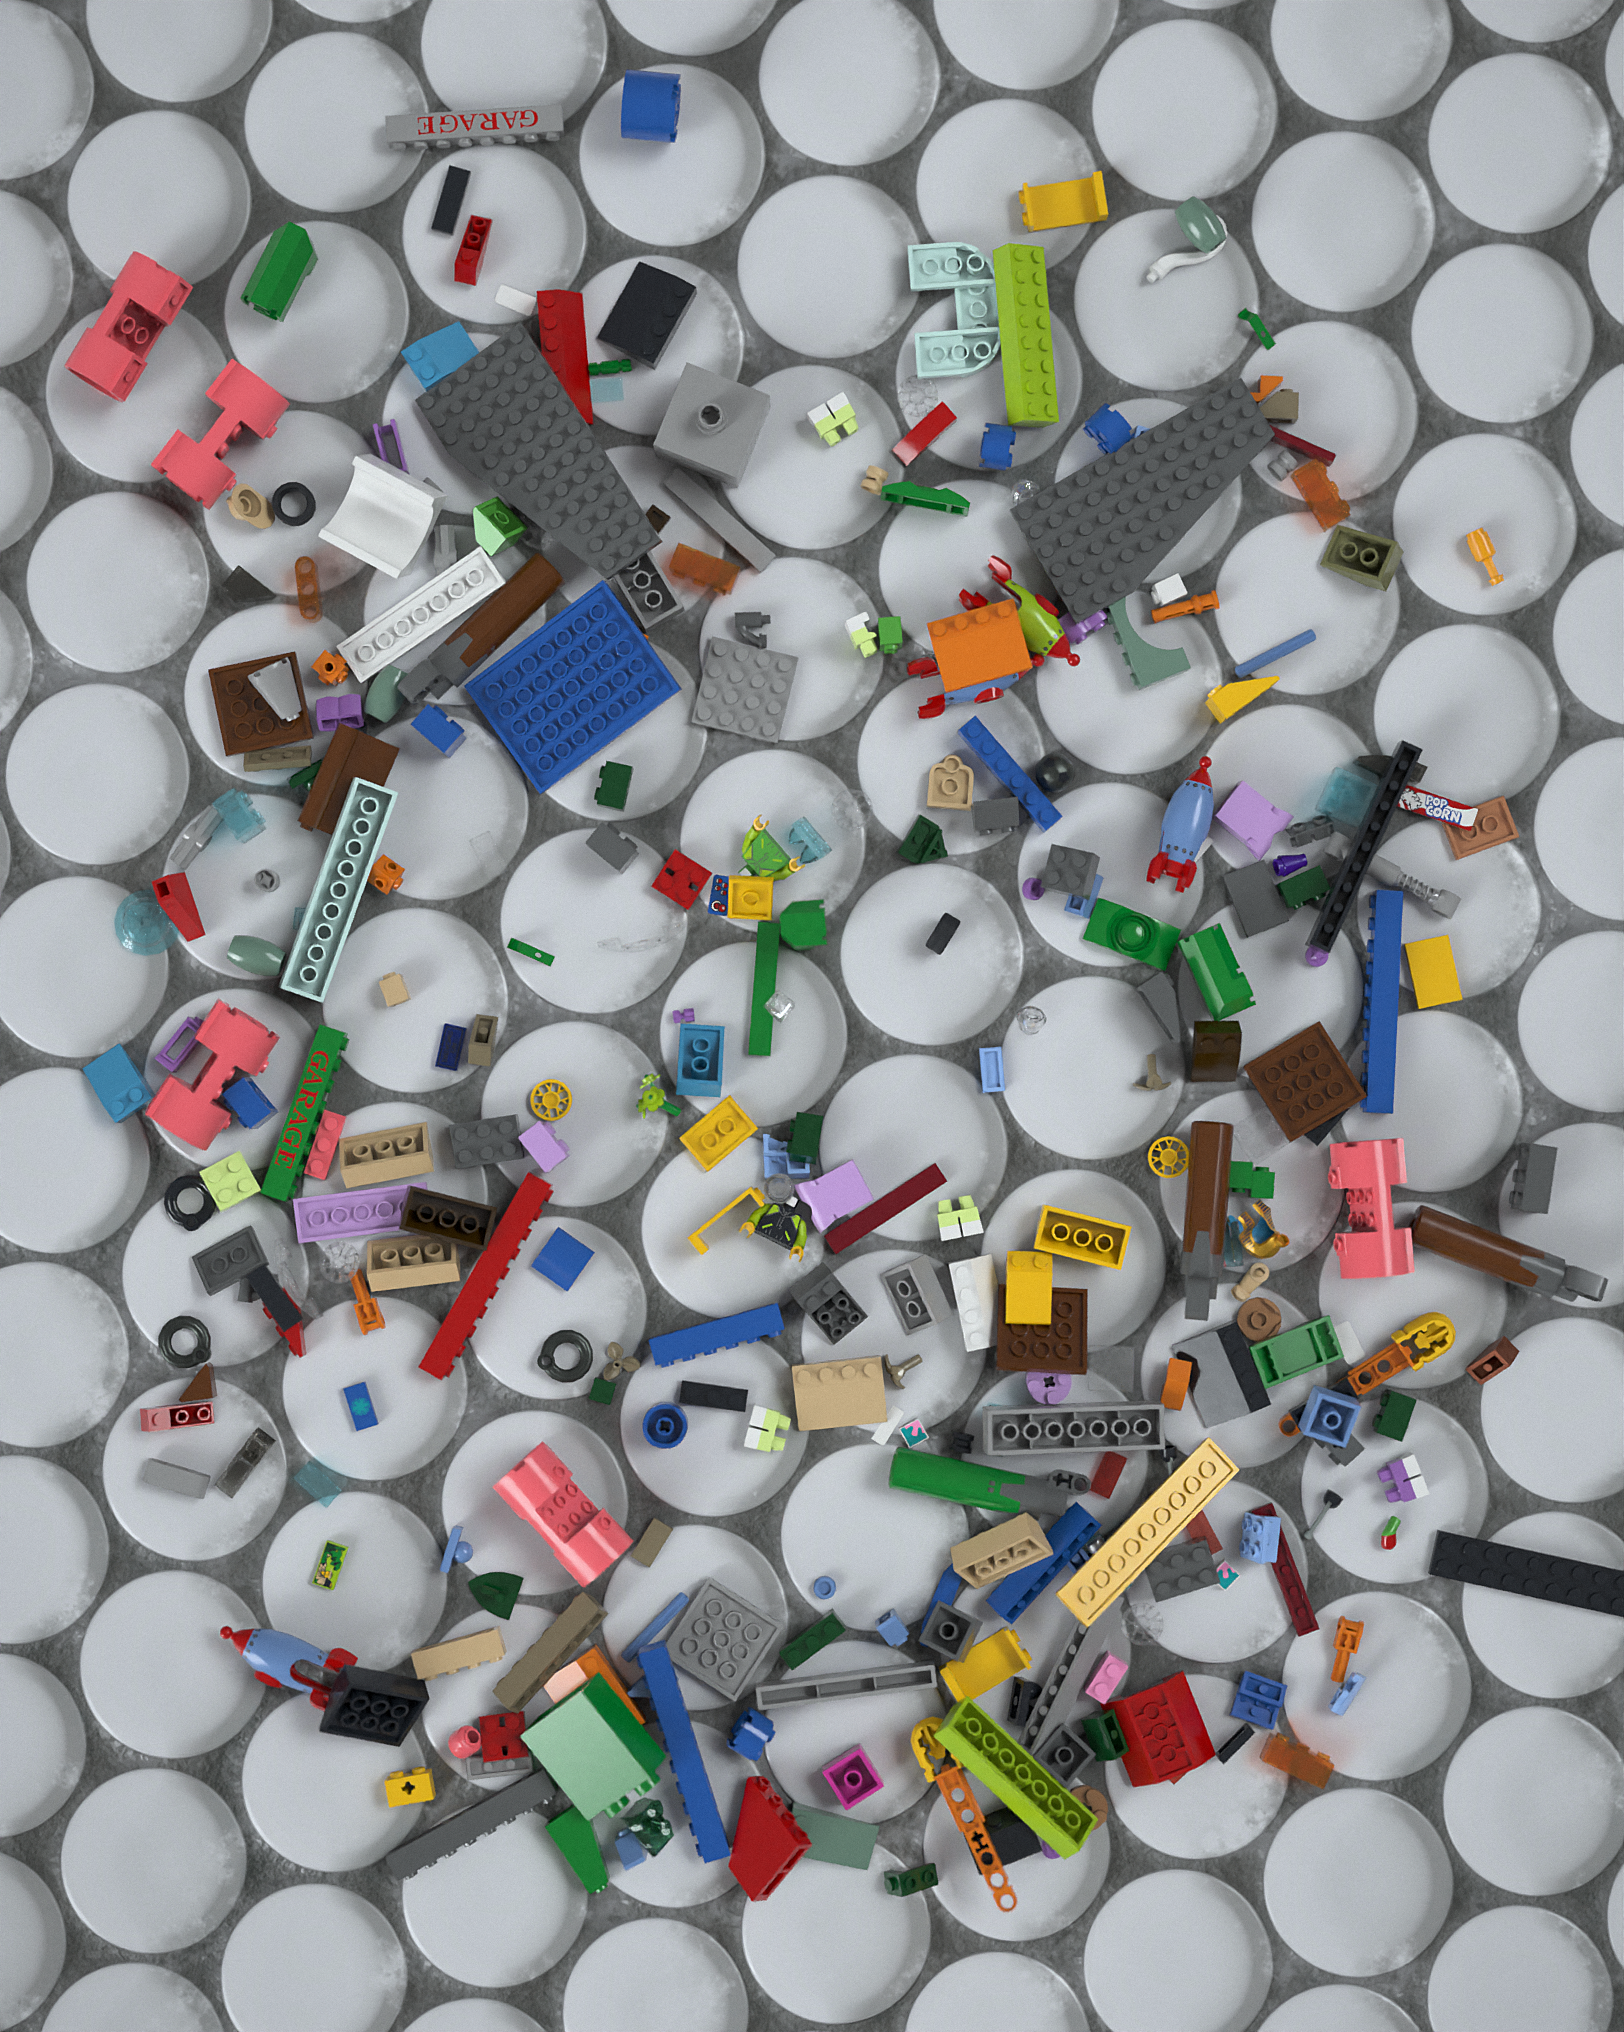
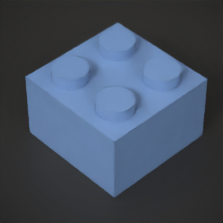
M1314 1385L1298 1426L1304 1435L1346 1448L1361 1405L1356 1398Z

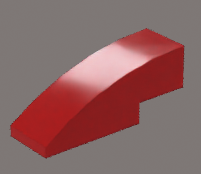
M942 401L892 451L907 467L937 441L940 435L957 421V417Z

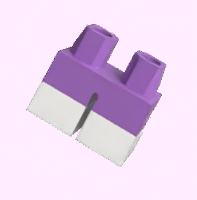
M1411 1452L1386 1462L1387 1466L1377 1471L1381 1483L1392 1480L1395 1487L1385 1490V1495L1390 1503L1400 1500L1405 1503L1429 1495L1416 1457Z

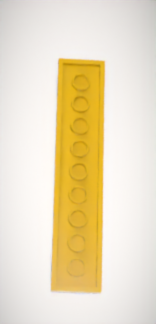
M1210 1437L1206 1438L1055 1595L1085 1627H1089L1239 1471L1238 1467Z

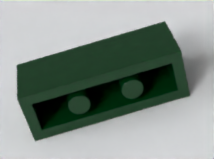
M832 1608L781 1646L779 1654L793 1671L845 1632L846 1626Z

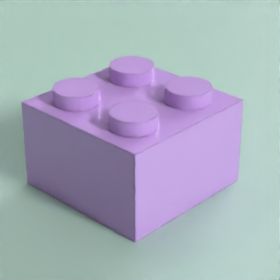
M538 1121L518 1138L543 1171L548 1173L570 1156L568 1154L570 1148L562 1139L557 1140L554 1136L556 1130L549 1122Z

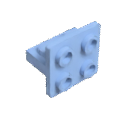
M1245 1512L1242 1520V1540L1239 1544L1240 1557L1259 1564H1265V1562L1276 1563L1281 1518Z

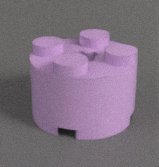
M1026 1372L1025 1375L1028 1392L1040 1403L1057 1404L1070 1392L1072 1384L1070 1374ZM1051 1375L1053 1384L1045 1386L1044 1377L1049 1378Z

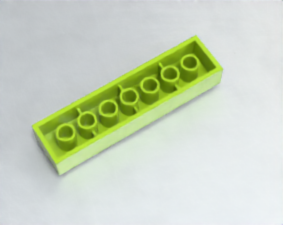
M1008 243L993 250L1008 426L1044 428L1059 422L1044 247Z
M966 1696L954 1704L933 1736L1064 1860L1079 1852L1097 1823L1098 1818L972 1699Z

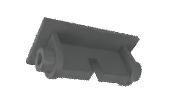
M1319 815L1314 817L1312 821L1293 824L1291 828L1286 829V832L1292 837L1290 838L1292 847L1296 846L1298 848L1312 843L1311 834H1314L1316 841L1330 837L1335 832L1332 825L1334 822L1328 815Z

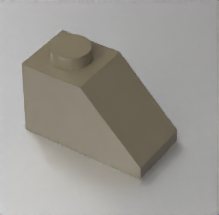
M1280 389V392H1276L1260 407L1267 422L1295 424L1298 420L1299 392H1293L1292 389Z
M476 1014L469 1041L468 1064L491 1066L498 1017Z

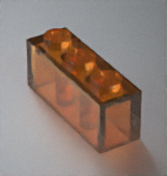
M1314 459L1294 471L1290 477L1325 533L1348 519L1351 515L1349 513L1351 509L1346 500H1341L1338 495L1339 489L1335 482H1330L1326 475L1327 469L1324 464Z
M679 542L669 565V570L673 572L672 576L682 580L685 577L693 580V584L705 588V585L714 588L713 592L725 596L726 593L732 594L741 572L740 566Z
M1270 1732L1259 1756L1260 1759L1273 1767L1324 1790L1335 1766L1330 1760L1331 1757L1321 1751H1318L1317 1754L1309 1751L1310 1747L1298 1741L1296 1745L1289 1741L1290 1738L1280 1732H1277V1735Z

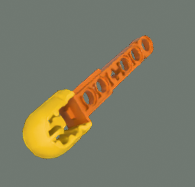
M1428 1312L1405 1325L1403 1330H1397L1392 1333L1391 1337L1394 1343L1348 1371L1349 1375L1346 1377L1357 1396L1359 1394H1366L1408 1366L1416 1372L1424 1366V1362L1430 1363L1446 1353L1455 1341L1456 1331L1454 1325L1446 1315L1438 1312ZM1418 1332L1414 1342L1419 1349L1424 1347L1428 1348V1350L1417 1354L1416 1358L1411 1360L1410 1354H1412V1351L1408 1345L1402 1346L1400 1342L1410 1339L1413 1334ZM1381 1360H1387L1390 1364L1389 1369L1385 1372H1381L1377 1368V1364ZM1362 1372L1370 1373L1371 1379L1366 1384H1362L1358 1380L1359 1374ZM1290 1413L1284 1415L1279 1421L1280 1431L1288 1437L1298 1434L1300 1430L1296 1424L1293 1431L1287 1432L1283 1429L1285 1421H1294Z
M937 1717L922 1719L915 1725L911 1733V1744L921 1768L926 1769L924 1775L927 1781H937L960 1833L964 1832L986 1883L994 1892L992 1896L998 1908L1003 1912H1011L1016 1908L1018 1898L1012 1885L1009 1886V1878L983 1824L985 1818L961 1769L965 1765L951 1753V1757L956 1761L957 1766L950 1767V1764L940 1767L942 1771L939 1775H936L934 1771L935 1766L930 1762L927 1755L929 1748L928 1746H923V1743L924 1745L929 1744L931 1751L928 1754L934 1756L936 1760L946 1756V1748L933 1736L943 1722V1719ZM956 1788L964 1792V1799L960 1802L955 1801L952 1797V1792ZM968 1809L974 1813L972 1822L967 1823L962 1819L964 1810ZM974 1831H977L978 1834H983L984 1837L981 1838L983 1846L988 1843L989 1848H984L979 1853L977 1852L976 1848H980V1844L978 1841L972 1840V1837L975 1836ZM984 1852H990L993 1855L994 1861L991 1865H985L982 1862L981 1856ZM999 1873L1002 1875L1004 1881L1001 1886L992 1884L991 1877L993 1874ZM1003 1895H1010L1013 1898L1012 1907L1005 1908L1001 1904Z

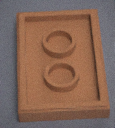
M1504 795L1473 807L1478 809L1471 832L1441 822L1455 860L1519 837Z

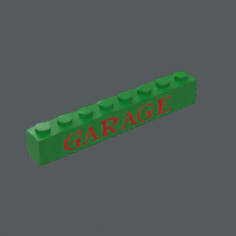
M319 1025L260 1193L285 1202L289 1201L290 1198H294L298 1188L295 1185L297 1177L301 1178L305 1169V1165L302 1164L304 1157L309 1156L312 1149L310 1140L312 1135L317 1134L320 1125L317 1122L319 1115L324 1113L327 1106L325 1101L326 1095L331 1093L335 1083L332 1080L334 1072H338L341 1067L342 1060L339 1059L341 1052L346 1051L349 1044L348 1033L325 1025Z

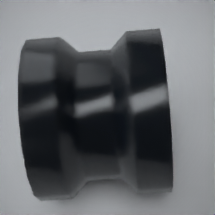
M953 1431L952 1437L954 1440L950 1444L949 1449L971 1454L972 1449L970 1445L974 1441L975 1436Z

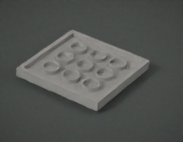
M712 636L692 723L778 744L798 657L767 649L760 650L758 647Z
M708 1577L666 1642L671 1661L736 1702L781 1632L784 1624L713 1578Z

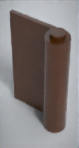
M339 722L297 820L301 822L300 827L311 832L315 828L333 835L353 777L384 787L400 748Z

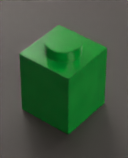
M1231 1161L1229 1188H1232V1192L1245 1193V1189L1252 1188L1253 1162Z
M1256 1166V1171H1252V1188L1248 1189V1197L1273 1199L1275 1172H1269V1167Z

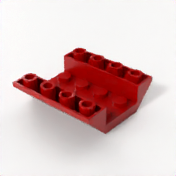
M1183 1670L1162 1678L1163 1682L1124 1698L1118 1695L1108 1699L1105 1705L1100 1703L1102 1710L1114 1709L1129 1749V1752L1122 1755L1121 1758L1133 1788L1166 1781L1200 1767L1216 1755Z

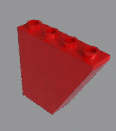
M750 1776L747 1779L728 1865L751 1901L755 1902L766 1901L813 1845L808 1839L807 1833L800 1828L795 1821L794 1815L788 1811L783 1804L782 1798L775 1793L770 1781L764 1776Z

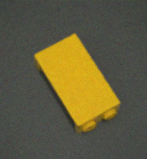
M1102 171L1093 172L1091 178L1028 187L1026 182L1022 185V191H1018L1019 202L1024 204L1025 212H1022L1023 225L1028 227V232L1106 221L1108 217Z
M752 1186L688 1237L689 1241L701 1255L708 1251L710 1247L699 1234L748 1194L752 1195L760 1207L765 1205L763 1200L766 1197L758 1187L755 1189Z
M1008 1626L971 1647L964 1663L951 1659L938 1667L939 1672L957 1702L966 1696L973 1700L1024 1668H1027V1670L1032 1668L1029 1663L1032 1658L1026 1648L1021 1650L1018 1642L1021 1640L1014 1629L1010 1631Z

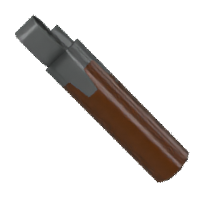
M535 553L506 581L504 586L493 593L427 657L428 659L420 662L403 678L397 687L398 690L415 705L421 702L429 693L439 700L453 685L458 688L565 584L564 578L547 559L539 553Z
M1193 1121L1191 1123L1180 1274H1184L1183 1297H1186L1185 1319L1208 1321L1210 1299L1217 1298L1218 1277H1223L1234 1126L1230 1123Z
M1424 1205L1419 1206L1415 1210L1408 1228H1411L1412 1246L1548 1298L1555 1295L1574 1302L1579 1295L1592 1301L1602 1302L1608 1279L1580 1267L1566 1265L1563 1258Z

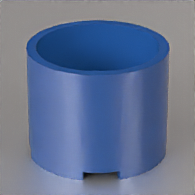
M626 70L621 108L622 138L668 143L676 142V126L678 125L681 99V84H678L681 77L680 74Z

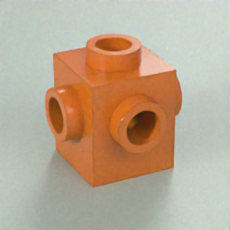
M326 650L322 652L311 666L319 673L317 678L326 685L332 683L335 686L338 683L342 684L347 679V672L350 670L345 665L347 661L337 653L333 656Z
M383 854L372 865L367 881L388 895L393 888L397 890L403 883L404 879L401 877L405 869Z

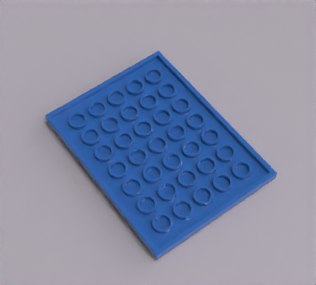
M605 580L599 582L464 685L540 794L546 792L682 690Z

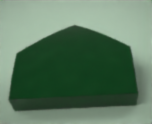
M918 814L896 853L915 864L948 857L942 829L934 822Z

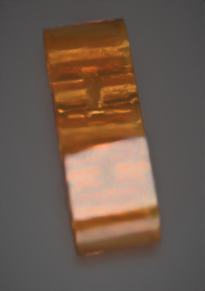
M302 556L295 562L300 614L306 621L317 623L323 616L318 567L311 558ZM305 563H310L311 570L303 573L301 567ZM307 585H313V593L305 595L304 588ZM309 607H316V614L308 617L306 615L307 609Z

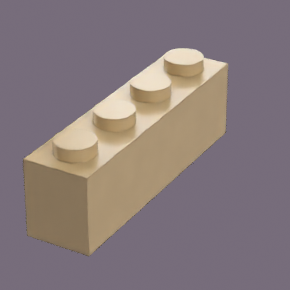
M500 1626L415 1649L411 1656L418 1680L424 1678L425 1681H430L438 1678L437 1674L446 1672V1675H451L459 1672V1668L465 1666L468 1669L481 1666L480 1662L489 1660V1663L500 1661L507 1651Z

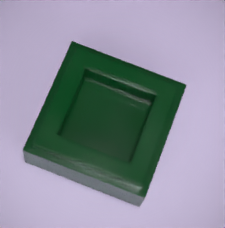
M595 1377L589 1399L610 1405L617 1383Z

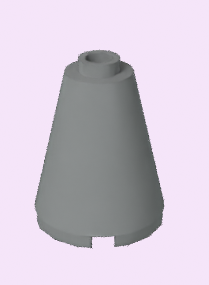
M288 657L254 672V674L248 675L250 682L281 720L286 718L289 722L299 717L298 712L302 709Z

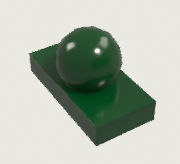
M324 757L312 763L311 766H307L288 777L287 781L293 789L303 783L304 788L310 792Z

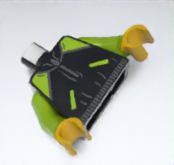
M788 1194L783 1205L776 1202L773 1204L766 1203L753 1211L748 1220L740 1227L739 1232L742 1229L749 1231L746 1238H749L754 1232L790 1250L789 1259L792 1258L793 1254H797L800 1257L799 1262L802 1261L803 1250L807 1240L805 1221L801 1219L802 1215L794 1212L800 1201L799 1199Z

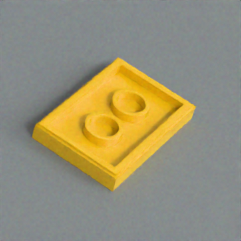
M1448 935L1403 944L1418 1009L1463 1000Z
M729 1095L679 1139L708 1172L758 1130V1128Z

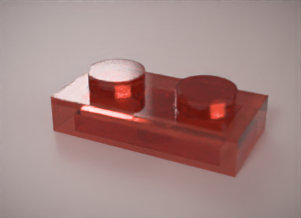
M1105 1451L1092 1479L1090 1491L1110 1499L1128 1458L1114 1451Z

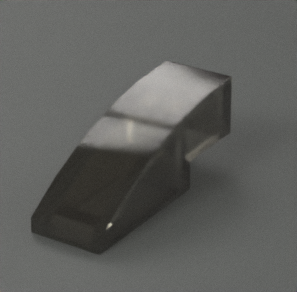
M1359 756L1354 759L1353 764L1382 777L1391 756ZM1417 762L1409 782L1415 785L1420 783L1428 767Z
M258 1427L235 1455L215 1486L230 1498H233L276 1440Z

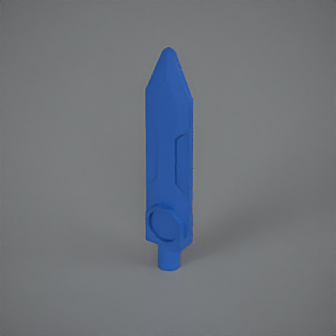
M953 1563L942 1574L923 1620L921 1633H923L938 1600L950 1606L962 1580V1577L954 1571ZM920 1642L921 1645L928 1647L926 1644Z

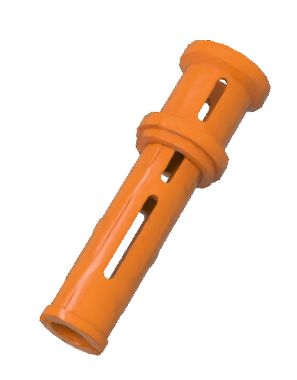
M1211 590L1209 594L1193 595L1190 600L1151 609V615L1154 623L1191 613L1199 615L1205 610L1212 608L1220 609L1216 591Z

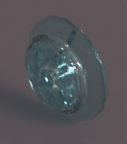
M153 890L136 891L126 897L117 908L114 920L116 935L122 945L133 953L145 956L159 954L168 949L178 937V928L158 903L155 891ZM143 918H151L149 921L150 927L142 926L144 924Z

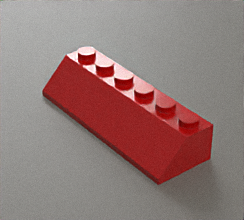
M560 289L537 291L542 354L586 423L594 425L583 294Z

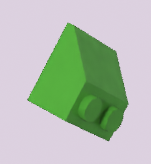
M498 496L473 508L476 541L490 556L514 546L527 530L522 521Z

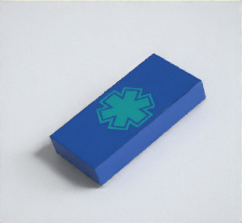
M366 1381L344 1388L343 1390L356 1431L378 1425L379 1422Z

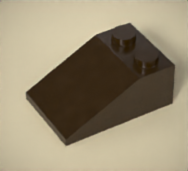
M1194 1021L1191 1082H1236L1242 1042V1031L1239 1021Z

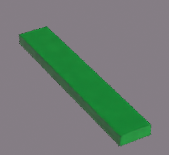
M758 922L748 1055H771L780 923Z

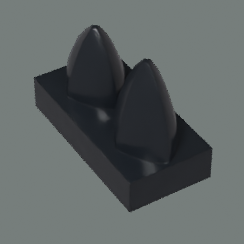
M1014 1676L1007 1721L1016 1726H1025L1034 1709L1029 1704V1700L1039 1698L1043 1690L1039 1684L1023 1677Z

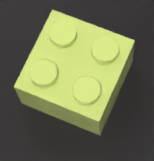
M240 1151L199 1172L221 1213L261 1192Z

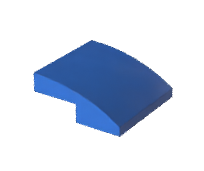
M558 1227L531 1266L568 1291L595 1252Z
M1244 1671L1229 1716L1274 1730L1279 1708L1282 1707L1287 1685Z

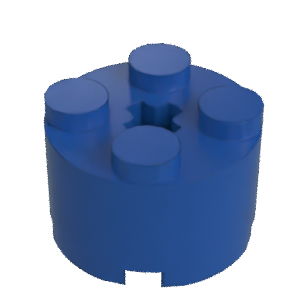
M1107 403L1103 404L1085 421V427L1083 428L1088 437H1094L1099 443L1097 447L1105 455L1108 453L1112 454L1113 452L1116 453L1135 436L1134 433L1129 432L1132 428L1126 419L1116 409L1111 412L1108 409L1110 405Z
M985 422L984 427L988 428V432L983 431L980 457L984 460L979 462V467L1005 471L1006 467L1011 468L1013 454L1009 453L1010 445L1015 444L1016 432L1012 431V426Z
M672 1402L655 1404L648 1410L643 1420V1434L646 1440L652 1446L662 1449H670L680 1444L688 1430L686 1413L680 1406ZM662 1420L671 1423L669 1426L670 1430L660 1428Z
M748 1707L749 1712L744 1711L731 1730L734 1734L732 1740L727 1739L726 1746L748 1760L753 1759L757 1761L763 1753L762 1747L766 1742L769 1743L775 1735L773 1730L774 1724L771 1719Z

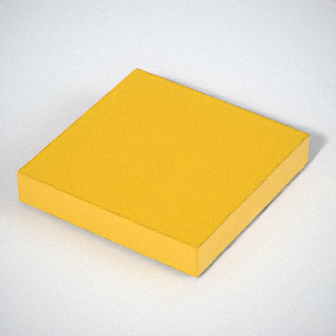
M729 875L728 918L772 920L774 877Z

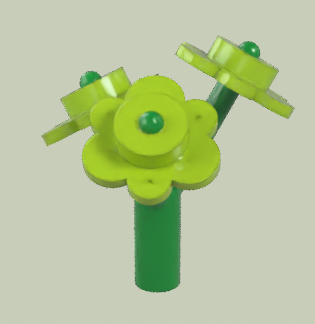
M653 1073L646 1074L645 1078L641 1080L643 1084L639 1086L640 1089L648 1084L651 1087L650 1091L646 1090L642 1094V1099H638V1104H636L638 1113H642L643 1119L646 1116V1108L651 1112L662 1108L674 1116H678L681 1112L680 1108L664 1100V1090L657 1089L653 1083L661 1074L656 1076Z

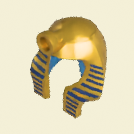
M1259 1199L1252 1205L1261 1215L1255 1228H1253L1255 1225L1254 1220L1246 1211L1238 1219L1231 1215L1228 1216L1227 1222L1234 1229L1240 1243L1248 1254L1256 1258L1268 1259L1275 1256L1281 1247L1285 1248L1289 1244V1238L1285 1234H1280L1279 1231H1276L1271 1217V1208Z

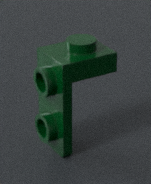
M928 1863L904 1872L892 1869L884 1871V1886L887 1894L904 1897L938 1885L935 1863Z

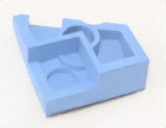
M763 1134L765 1180L809 1178L810 1166L808 1163L789 1161L790 1153H786L787 1142L783 1141L782 1143L770 1138L768 1134Z
M1352 1671L1343 1689L1338 1687L1328 1708L1336 1714L1344 1716L1366 1677Z

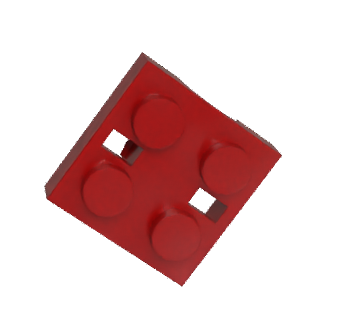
M675 849L651 887L689 911L713 873ZM669 868L675 873L670 876L665 871ZM692 884L699 887L696 892L690 888Z
M520 1711L518 1714L510 1712L479 1717L484 1763L529 1757L528 1746L520 1737L526 1730L525 1711ZM499 1718H505V1726L500 1727ZM502 1748L508 1749L507 1756H503Z

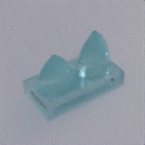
M805 816L791 825L793 828L789 834V844H802L806 842V846L800 856L801 864L815 862L832 851Z

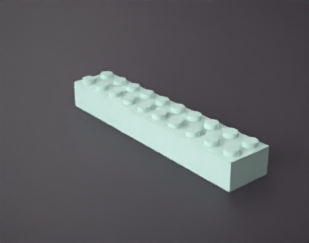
M353 777L281 977L280 988L323 1003L398 792Z

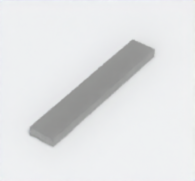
M679 467L663 483L665 487L760 573L775 559L776 555Z

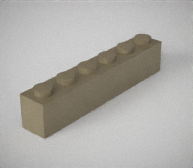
M585 1592L577 1595L573 1599L572 1604L558 1615L554 1624L542 1633V1637L528 1648L524 1657L512 1666V1670L498 1681L497 1686L492 1692L508 1710L518 1714L608 1615L607 1611L593 1596Z

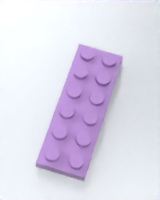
M427 1182L293 1199L298 1243L398 1231L407 1186L428 1190Z

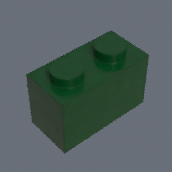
M606 761V765L601 766L599 778L602 779L601 787H596L594 800H597L598 806L624 812L634 770L633 766Z
M1320 865L1276 884L1286 908L1288 909L1293 906L1294 910L1305 906V901L1312 897L1316 901L1327 896L1325 892L1331 889Z
M797 1112L796 1119H791L789 1132L794 1133L793 1140L788 1139L786 1153H790L789 1161L816 1165L823 1116Z
M1387 1389V1392L1383 1393L1380 1398V1412L1375 1414L1373 1418V1431L1402 1442L1417 1400Z
M1114 1709L1094 1711L1081 1719L1091 1749L1096 1753L1094 1756L1096 1762L1113 1761L1129 1752Z

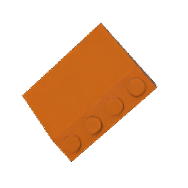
M1013 598L927 623L946 693L1033 669L1017 606Z
M594 1644L558 1669L543 1686L556 1704L599 1672L639 1723L642 1725L646 1721L645 1714L634 1698L627 1694L628 1689L597 1644Z

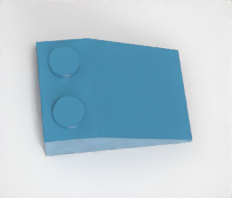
M459 321L419 339L401 351L404 359L426 392L480 353Z
M680 1023L676 1095L721 1097L725 1026Z
M120 1043L83 1068L101 1103L115 1123H122L150 1104L156 1095Z

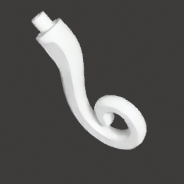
M1217 216L1223 226L1227 239L1226 225L1224 221L1219 216ZM1226 240L1209 254L1200 250L1164 255L1149 267L1150 273L1147 279L1153 283L1157 278L1162 280L1177 266L1196 264L1209 260L1222 250Z

